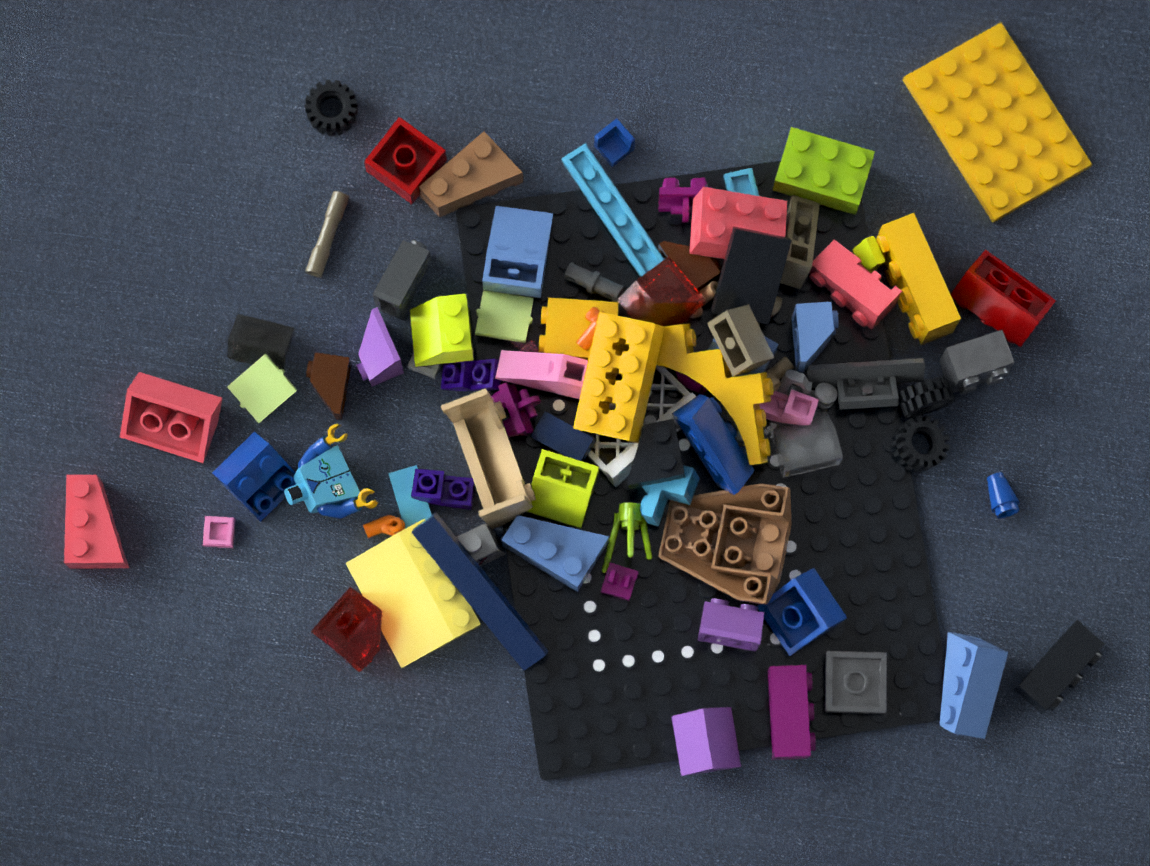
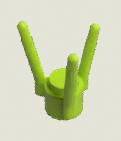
M634 502L619 504V513H614V524L602 567L603 573H606L608 570L620 524L621 529L628 530V557L632 558L634 555V530H638L640 525L646 557L648 560L652 559L646 520L640 511L641 504Z

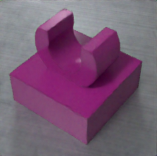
M610 562L601 592L629 601L638 571Z

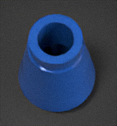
M999 472L988 476L986 479L992 513H996L999 519L1018 513L1020 501L1004 477V474Z

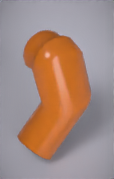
M386 515L363 524L368 538L381 533L393 536L405 529V523L399 517Z

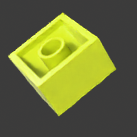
M466 294L435 297L410 309L415 367L474 361Z

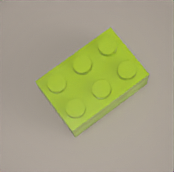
M791 127L775 178L773 191L790 196H798L856 215L875 151Z

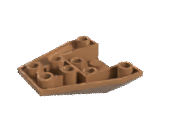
M760 483L743 486L735 495L726 490L694 495L690 505L670 500L658 557L739 601L767 605L781 580L792 525L790 488Z

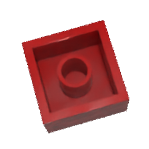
M399 117L365 159L364 164L367 173L410 204H413L420 195L419 186L445 164L447 157L444 148Z

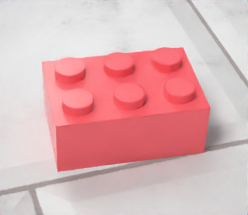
M702 187L693 199L690 254L725 259L733 226L785 237L787 201Z

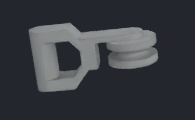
M790 369L785 372L780 380L781 385L777 390L789 396L791 389L817 398L819 399L817 406L825 409L830 408L838 396L836 388L825 382L818 384L814 391L811 390L813 382L808 381L805 374Z

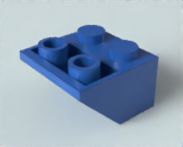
M253 432L212 472L229 492L260 522L285 498L284 490L296 485L293 477L296 472L256 432Z

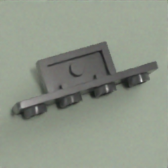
M907 358L901 360L809 365L807 367V379L813 382L812 388H816L818 384L823 382L836 387L839 410L898 406L899 395L896 383L923 381L925 359Z

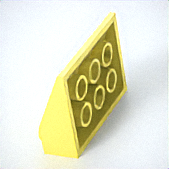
M425 519L396 533L346 563L401 668L481 626L471 605L411 533Z

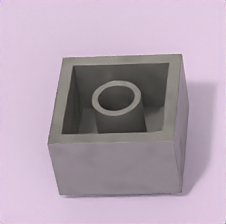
M1003 330L947 347L939 360L945 377H948L953 393L959 391L960 395L976 390V385L987 382L988 386L1002 382L1004 380L1003 376L1009 373L1008 371L1015 363Z

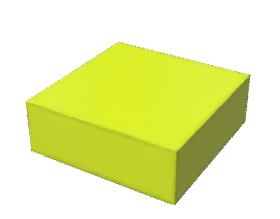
M874 236L865 238L852 249L854 254L861 259L862 262L860 264L870 273L886 262Z

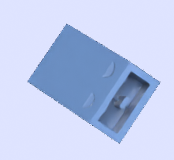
M502 206L495 207L483 273V290L541 298L553 213Z

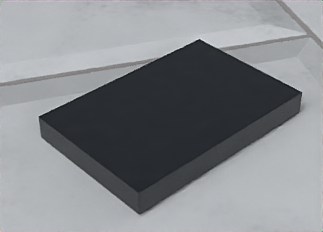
M733 226L711 308L712 313L720 315L727 310L749 305L757 322L769 324L792 240L788 237Z

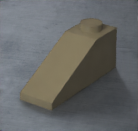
M794 195L791 197L786 216L785 235L792 242L780 283L801 289L812 268L820 203Z

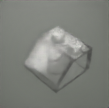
M816 409L810 425H794L768 421L782 478L840 465L843 455L836 429L827 409Z

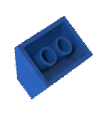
M699 394L673 412L672 416L716 485L735 495L741 490L755 470L749 464L746 448L744 446L740 447L735 440V437L738 436L735 429L728 421L724 423L719 415L722 409L713 397L709 399V397Z

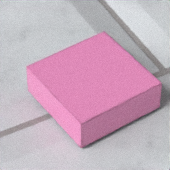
M205 516L203 546L233 548L236 519L233 517Z

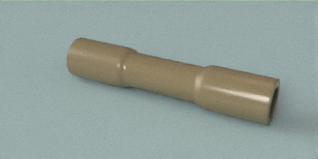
M333 191L320 235L305 270L311 276L322 277L338 224L342 220L349 200V196L339 191Z

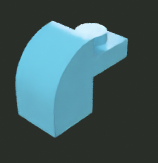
M683 466L686 478L642 486L648 495L643 497L640 511L648 524L659 526L668 499L687 505L691 504L700 479L694 468Z

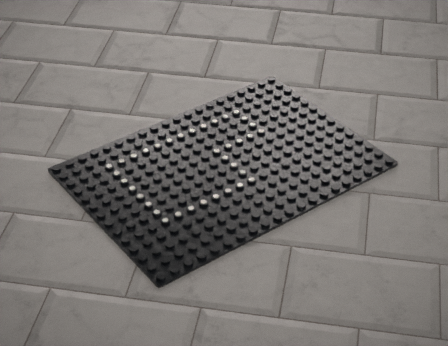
M781 161L665 177L678 179L679 187H690L692 179L705 178L708 187L727 191L724 174L752 168L759 196L787 201V212L792 197L773 191ZM665 178L615 185L657 249L663 241L690 246L692 214H689L688 223H682V214L659 212V187H662ZM581 190L466 206L456 210L478 360H499L501 350L544 353L539 352V337L546 333V324H541L542 306H548V298L614 302L595 292L590 294L586 291V288L565 280V272L571 262L591 272H601L602 277L624 285L623 293L618 301V316L655 323L663 327L690 324V329H694L696 334V346L693 347L694 352L707 351L714 336L707 323L719 316V314H714L711 311L714 299L702 306L703 314L697 318H690L687 315L685 303L689 297L682 287L656 301ZM862 198L856 215L820 204L813 260L833 240H836L854 254L852 249L869 237ZM496 206L553 213L541 298L531 297L534 298L531 312L533 322L529 324L526 343L475 335L478 320L476 310L480 309L482 300L483 273ZM810 273L801 289L780 283L777 296L782 298L780 311L770 318L769 324H759L763 335L779 344L774 355L775 358L771 360L766 371L783 357L790 360L794 366L792 370L796 371L791 318L795 305L803 303L832 302V311L837 310L838 312L836 334L832 335L829 345L811 365L891 360L884 319L872 330L867 325L862 327L852 317L853 312L846 306L840 307L831 298L832 293L824 286L820 288L810 279ZM665 367L677 379L675 370ZM655 369L652 384H661V374ZM622 374L616 375V381L622 380ZM501 380V383H500V385L503 384V383H505V382L508 383V385L515 384V383H511V382H507V381H502V380ZM515 384L518 392L522 389H527L530 397L539 396L541 403L534 407L538 416L530 419L534 429L544 411L574 426L579 399ZM687 389L690 393L693 392L696 396L699 395L698 393ZM491 390L488 392L492 396L500 390ZM651 390L648 403L660 404L661 390ZM665 390L664 404H676L683 396L677 390ZM707 390L704 396L709 397V399L713 397L722 409L719 415L724 423L728 421L738 435L735 437L738 445L745 447L735 421L723 404ZM837 397L830 408L825 409L817 406L810 425L786 424L766 419V426L763 427L764 438L769 440L771 453L770 456H767L768 462L752 465L755 471L744 486L761 483L790 488L792 525L781 580L775 592L795 577L814 568L847 617L829 632L791 656L788 655L764 618L761 641L756 652L697 641L705 602H711L712 598L722 599L729 602L728 606L740 608L741 604L758 606L759 604L739 601L658 557L670 502L669 499L659 526L646 522L652 552L651 560H648L646 557L640 525L638 530H634V555L632 558L628 557V530L621 529L620 524L610 562L638 571L629 601L601 592L606 573L602 572L607 546L578 592L506 549L515 610L548 650L545 657L524 670L539 774L542 780L547 781L678 761L672 716L703 708L731 707L738 751L772 746L768 669L770 666L806 665V673H812V691L807 692L808 703H813L814 721H809L810 733H815V739L940 721L945 670L940 630L911 470L905 469L907 463L903 465L898 463L901 459L900 455L894 457L893 454L897 447H891V442L896 440L892 436L902 424L899 404L898 406L839 410ZM508 409L504 410L506 418L502 419V421L511 418ZM646 409L643 423L656 422L659 419L660 410ZM582 431L596 439L595 433ZM683 431L677 432L683 466L694 468L700 478L694 495L724 490L716 485ZM518 435L510 437L509 441L525 484H531L542 449L557 454L560 453L531 438V435ZM600 435V442L617 441V438ZM621 439L623 443H632L631 441ZM616 448L599 449V459L605 465H608L616 457ZM588 457L584 461L586 463L595 465ZM599 469V475L581 529L528 512H524L519 516L609 536L610 539L614 524V513H619V504L626 502L641 504L643 497L648 494H646L642 487L629 489L628 477L615 487ZM514 519L502 525L504 535ZM826 651L887 653L886 714L825 712Z

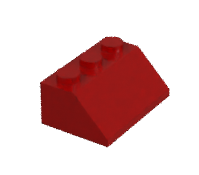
M987 250L971 265L950 294L959 306L969 309L985 325L992 326L997 331L1003 330L1006 340L1017 344L1019 347L1025 343L1056 302L1055 299Z

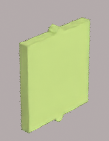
M483 290L480 309L476 310L478 320L475 335L526 343L529 324L533 322L531 312L534 298Z
M266 353L227 386L240 401V407L246 408L258 423L297 391L295 386L284 375L285 371L279 369Z

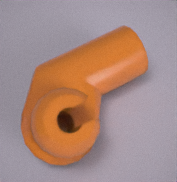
M592 307L586 313L585 318L591 324L576 341L586 351L592 346L600 312L597 307Z

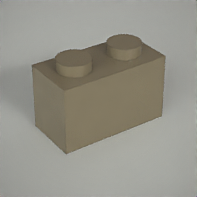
M749 305L727 310L707 323L732 376L754 371L775 358Z

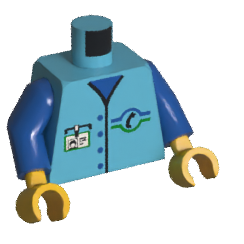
M332 425L328 429V436H322L312 444L299 460L298 470L293 476L296 485L284 490L285 497L290 505L304 501L310 513L318 512L322 516L338 519L361 511L363 506L370 509L377 506L378 502L376 500L366 503V497L375 493V491L368 488L361 490V492L359 491L339 446L333 447L334 442H343L347 439V433L338 439L334 435L335 430L341 425Z

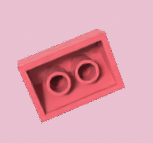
M139 372L127 389L120 438L203 463L218 424L222 397Z

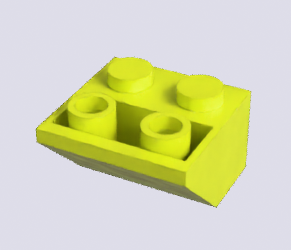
M542 449L531 483L536 500L531 501L533 507L526 512L581 529L599 475V466Z

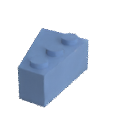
M517 515L503 536L501 543L504 548L578 592L608 545L609 536Z
M948 632L940 714L941 727L954 734L985 739L1006 663L1007 651L978 637Z

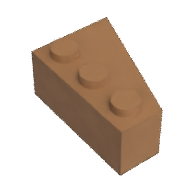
M482 132L419 186L420 197L439 217L456 211L460 207L471 205L474 201L483 197L495 195L500 190L523 183V172L485 132Z

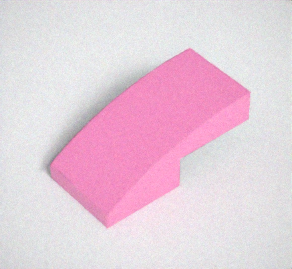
M791 389L789 396L775 391L770 396L771 402L759 404L760 409H764L766 419L794 425H810L819 399Z

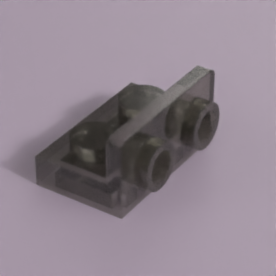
M238 314L228 338L227 357L241 363L254 364L266 353L279 369L284 370L286 355L294 336V327Z

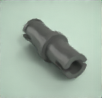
M574 262L569 264L565 272V280L586 288V291L590 294L595 292L614 302H618L623 293L624 285L602 277L601 272H591L576 265Z

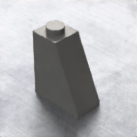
M412 240L411 243L402 241L373 293L375 306L378 307L379 311L400 320L404 319L431 260L430 251L427 250L426 245Z

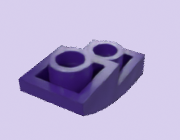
M486 359L443 364L441 389L450 391H480L485 388L487 391L499 390L498 386L501 380L495 379L499 360Z
M415 469L411 498L440 506L472 510L475 484L473 478L445 476L444 471Z

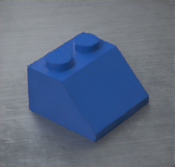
M814 568L795 577L776 591L767 605L759 604L757 606L760 612H764V619L789 656L826 634L847 618Z

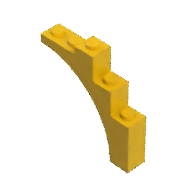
M690 324L666 326L657 365L683 373L703 385L723 404L735 421L745 444L749 464L756 465L768 462L767 456H770L771 453L770 443L767 438H764L763 427L766 426V415L764 409H760L759 404L771 402L770 396L774 393L773 382L771 378H767V372L732 377L720 349L694 352L693 347L696 346V334L694 329H690ZM623 345L622 352H628L629 345Z

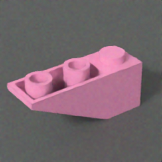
M501 350L495 379L580 399L588 360L565 354Z

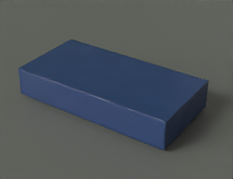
M544 411L530 436L566 457L583 462L596 442L595 438L580 430L573 429V426Z

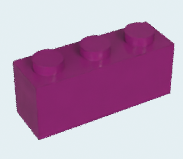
M806 665L770 666L768 669L772 760L808 759L811 756V751L816 750L815 733H810L809 721H814L813 703H808L807 692L812 691V673H806Z

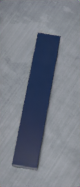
M434 513L412 530L411 533L523 670H526L547 655V648L437 513Z

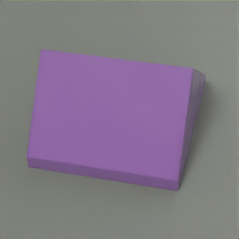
M731 707L703 708L672 716L681 776L741 767Z

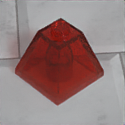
M670 257L637 279L617 299L632 319L655 323L663 327L684 324L707 302Z
M349 587L311 632L360 673L380 651L382 610Z

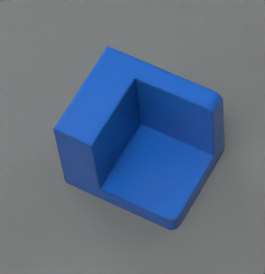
M616 118L594 136V147L614 167L634 151L635 139Z

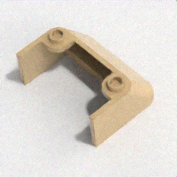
M485 388L441 405L442 411L454 424L483 509L478 511L480 517L492 529H495L513 520L517 515H521L533 507L531 501L536 500L531 484H525L502 421V419L506 418V414L501 401L495 403L493 397Z

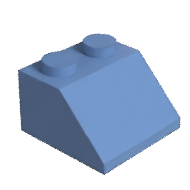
M832 302L795 305L791 321L797 372L804 373L807 367L829 345L832 335L836 334L838 312L837 310L832 311Z

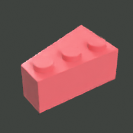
M833 240L813 260L809 277L820 288L824 286L832 293L831 298L840 307L846 306L853 312L852 317L862 327L867 325L872 330L896 306L902 290L896 286L892 290L879 281L882 275L875 270L870 273L860 264L862 262L861 259L836 240Z
M67 475L64 563L70 569L129 568L103 482L97 475Z

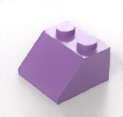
M712 598L711 602L704 603L697 641L757 651L761 641L764 612H759L757 606L741 604L740 608L728 606L729 602L722 599Z

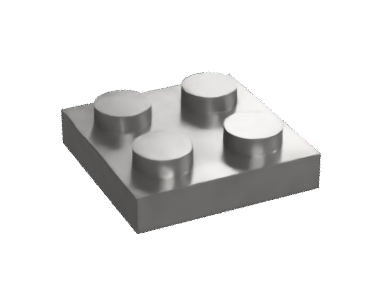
M826 651L825 712L886 714L887 653Z

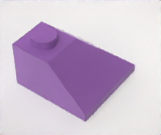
M378 307L371 311L358 354L361 363L356 365L362 380L369 379L372 387L404 373L401 359Z

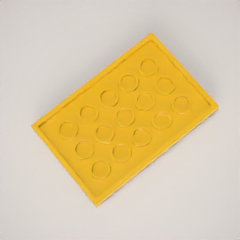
M1001 22L903 78V82L993 223L1092 166L1086 153Z

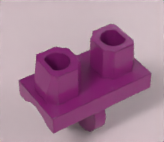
M665 178L662 187H659V212L682 214V223H688L689 214H692L694 197L702 187H708L706 179L694 178L691 180L690 187H679L678 179Z
M505 382L499 385L500 391L496 392L492 397L495 403L501 401L504 410L508 409L511 418L503 421L508 438L518 435H531L534 428L530 419L538 416L534 407L541 403L539 396L530 397L527 389H522L518 392L515 384L508 385Z

